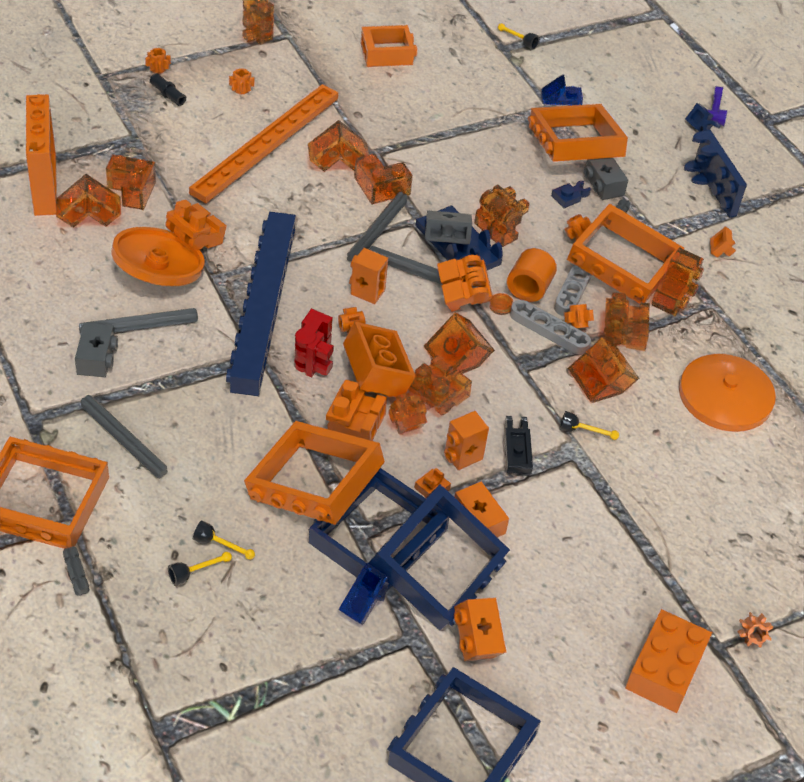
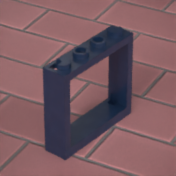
M380 468L336 525L314 519V524L308 530L310 545L383 596L392 585L371 565L328 536L333 529L375 490H378L411 514L425 500V497ZM436 505L422 520L426 525L393 557L406 571L448 530L449 517Z
M439 484L372 557L368 564L440 631L448 624L451 626L455 624L454 606L466 600L477 598L474 593L478 588L483 590L492 580L489 575L493 570L497 572L507 562L504 557L510 549ZM435 505L492 557L448 610L391 557L392 553Z
M452 667L447 675L442 674L435 685L436 690L432 695L427 694L419 707V713L416 716L411 715L403 728L405 731L400 738L395 736L387 749L390 751L388 765L414 782H453L405 751L453 688L520 730L485 780V782H505L536 737L541 720L455 667Z

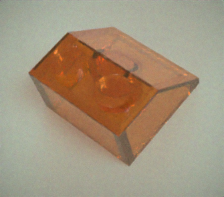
M456 312L424 345V348L448 378H454L480 367L495 351L468 318Z

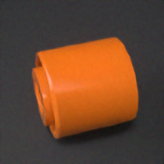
M530 248L523 251L507 277V286L510 292L516 298L527 302H535L543 298L557 272V264L554 258L542 249Z

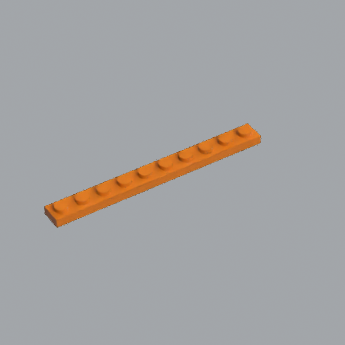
M323 84L191 185L189 187V194L204 203L209 202L338 99L339 92Z

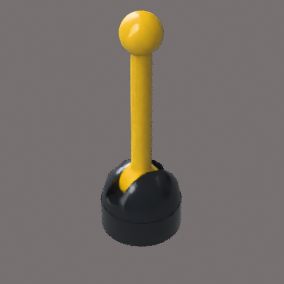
M503 23L498 25V30H504L523 39L524 46L531 50H534L539 44L540 38L534 33H528L524 36L505 27Z
M568 411L564 412L560 430L572 432L579 427L610 436L612 440L619 438V432L616 430L607 431L580 423L577 415Z
M203 520L199 522L194 531L193 540L199 543L206 544L214 540L244 554L248 560L255 557L254 550H246L216 536L214 527Z
M224 552L217 558L190 567L182 562L168 565L170 580L174 586L183 584L188 580L190 572L222 561L229 562L232 559V554Z

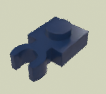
M696 103L685 118L686 121L700 132L711 130L712 126L720 128L718 122L711 120L714 115L700 103Z
M578 181L575 186L568 183L553 189L551 197L560 206L567 208L581 202V198L588 197L591 188L583 189L584 181Z

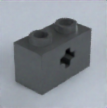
M614 158L587 159L586 167H584V176L589 180L593 190L599 195L601 200L625 196L628 178Z
M427 210L426 241L470 244L472 214Z
M84 323L75 355L77 375L106 378L108 368L113 367L114 354L112 351L117 350L118 336L114 335L113 325Z

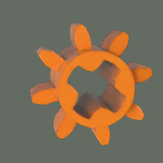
M154 48L147 52L145 63L147 67L150 66V71L159 74L164 73L166 69H169L171 56L166 55V51L162 48Z
M240 68L233 71V76H229V85L232 86V91L238 94H246L251 91V87H254V77H252V73L248 70Z
M578 214L567 220L568 227L564 229L570 239L575 238L577 240L591 225V221L587 216L583 218L581 214Z
M587 304L569 306L570 312H564L565 322L571 323V326L575 328L589 327L588 321H594L593 310H587Z
M357 307L343 309L344 314L338 316L339 328L341 332H347V335L355 321L366 324L363 311L357 312Z
M749 612V617L745 620H739L743 629L737 632L740 637H746L744 642L747 646L755 643L761 648L763 642L766 640L771 641L768 631L772 630L773 626L770 622L765 623L766 617L762 613L759 617H756Z

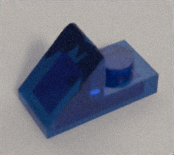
M564 74L541 88L542 104L572 106L582 105L583 103L581 87H566Z
M366 562L338 610L359 624H364L377 601H384L390 576Z

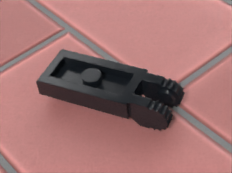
M506 416L504 433L506 472L532 474V447L527 417H521L519 422L520 428H513L512 416Z

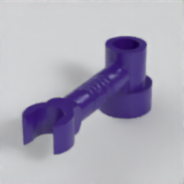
M716 86L712 108L708 111L714 115L711 119L712 121L718 122L720 126H725L727 110L720 109L724 87Z

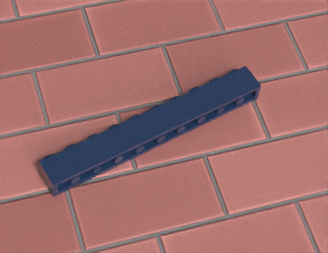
M269 211L268 219L263 220L262 233L264 235L259 236L258 248L260 251L256 250L254 263L257 265L256 267L252 266L251 280L253 282H249L247 286V296H249V299H244L243 313H245V316H240L239 330L241 332L236 333L235 347L237 349L232 350L230 364L233 366L227 369L226 382L230 383V393L258 397L260 395L295 235L296 215Z

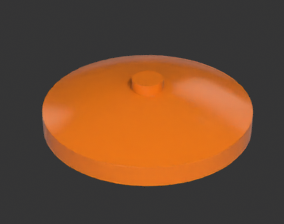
M133 227L119 232L113 240L111 249L113 260L123 271L139 280L161 286H182L196 281L201 276L205 263L204 256L200 250H194L173 232L154 227Z
M709 354L693 360L685 368L679 384L680 397L687 410L706 425L724 431H747L762 425L769 418L776 400L775 389L771 380L759 367L743 358L728 354Z

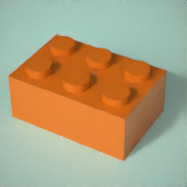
M355 321L343 345L360 390L384 394L388 397L404 398L416 376L397 331Z
M661 609L631 671L625 689L677 713L713 632Z

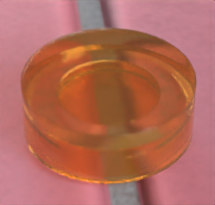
M504 293L494 294V299L490 300L491 311L498 315L509 314L513 299Z

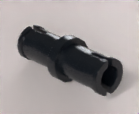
M159 73L151 76V85L155 86L162 96L169 98L177 106H182L186 102V95L176 89L175 84L171 81L165 80Z

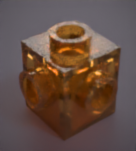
M404 393L395 397L396 400L390 405L389 417L391 422L395 423L398 434L422 428L427 423L425 416L427 413L426 406L420 400L419 394L410 396V393Z

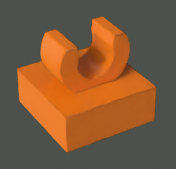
M725 226L710 238L711 254L718 258L723 253L731 256L736 252V249L732 247L735 244V241L732 239V230Z
M435 468L415 482L414 488L426 498L439 484L449 491L451 483L444 478V474L439 469Z

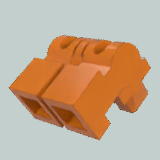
M181 200L176 202L174 210L167 212L166 228L174 232L176 236L189 244L194 250H200L204 246L211 248L223 244L227 225L214 215L211 216V213L200 204L191 205L189 201Z
M469 255L460 260L452 259L437 264L440 281L443 284L442 290L445 304L452 312L459 310L460 306L469 303L471 305L483 304L494 299L484 260H481L480 256Z
M345 380L326 414V420L329 421L327 424L328 429L373 441L377 429H379L386 415L387 397L377 395L376 398L365 396V390H360L357 382Z

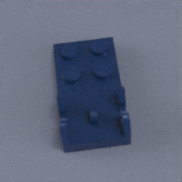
M712 131L697 132L692 138V142L699 143L695 160L685 164L684 171L699 172L700 174H696L691 179V182L698 185H708L728 217H737L747 184Z
M452 205L438 210L441 212L459 213ZM427 215L416 219L415 224L424 236ZM472 227L470 244L430 241L447 261L452 259L460 260L469 255H478L481 260L485 261L487 271L502 264V245L500 242H497L491 247V237L487 229L479 234Z

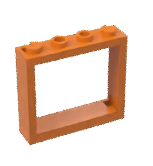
M49 94L26 95V158L34 216L57 215L56 149Z
M602 104L531 108V115L528 116L529 128H531L534 136L537 137L540 145L543 146L546 154L549 155L553 162L626 157L628 137ZM594 125L601 136L558 139L551 127Z
M609 203L575 241L567 260L644 306L678 263L685 248ZM602 225L665 262L648 284L585 246Z
M295 421L247 476L244 482L250 499L256 502H262L278 509L282 508L295 512L298 515H305L336 525L381 468L385 460L380 443ZM299 447L356 462L328 498L271 482Z
M9 436L0 452V489L16 460L93 481L70 525L0 507V531L64 549L72 546L75 547L109 480L108 462L98 460V458L79 455L72 451L56 449L50 445H41L26 439L22 440Z

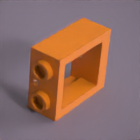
M408 25L362 27L361 47L366 67L413 65L414 57H417V46L413 44L414 36L413 33H410ZM404 43L405 45L396 47L374 46V44Z

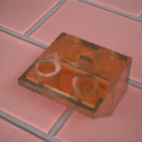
M603 337L568 367V370L592 403L623 394L639 379V376L617 346Z

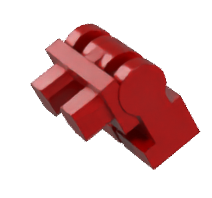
M312 308L301 322V329L295 333L294 359L295 368L311 378L316 372L324 376L328 375L333 367V361L329 359L334 351V345H331L333 317Z

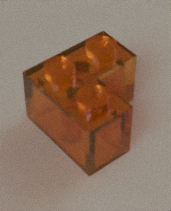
M340 120L336 121L308 143L310 161L324 172L339 160L353 171L370 160L367 142Z
M375 153L355 158L354 178L371 205L392 200L399 192L407 196L411 195L413 175L404 162L384 167Z
M112 154L106 167L107 188L121 191L122 207L139 210L145 209L156 183L155 162Z
M88 174L82 176L56 198V217L73 228L88 216L106 227L121 215V196Z
M679 247L670 259L664 279L655 290L651 306L675 317L681 309L685 310L690 300L689 297H694L699 288V285L696 283L704 272V269L701 268L704 258Z

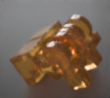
M243 0V26L246 28L242 32L243 38L247 42L256 40L259 45L271 41L274 34V5L269 0Z
M499 184L495 185L493 189H489L481 195L479 199L480 208L476 210L474 224L482 231L489 230L491 239L495 243L500 242L502 247L518 240L519 233L515 230L516 225L520 224L522 216L529 212L530 203L525 198L517 201L516 192L511 186L503 189Z
M614 292L611 298H606L604 318L605 342L612 346L626 345V348L645 351L649 337L650 303L640 302V306H630L629 300H626V294Z
M437 355L431 360L429 366L423 363L415 370L416 377L408 389L412 394L418 393L417 397L429 407H435L437 413L445 415L454 405L457 406L470 397L472 381L457 369L453 371V366Z

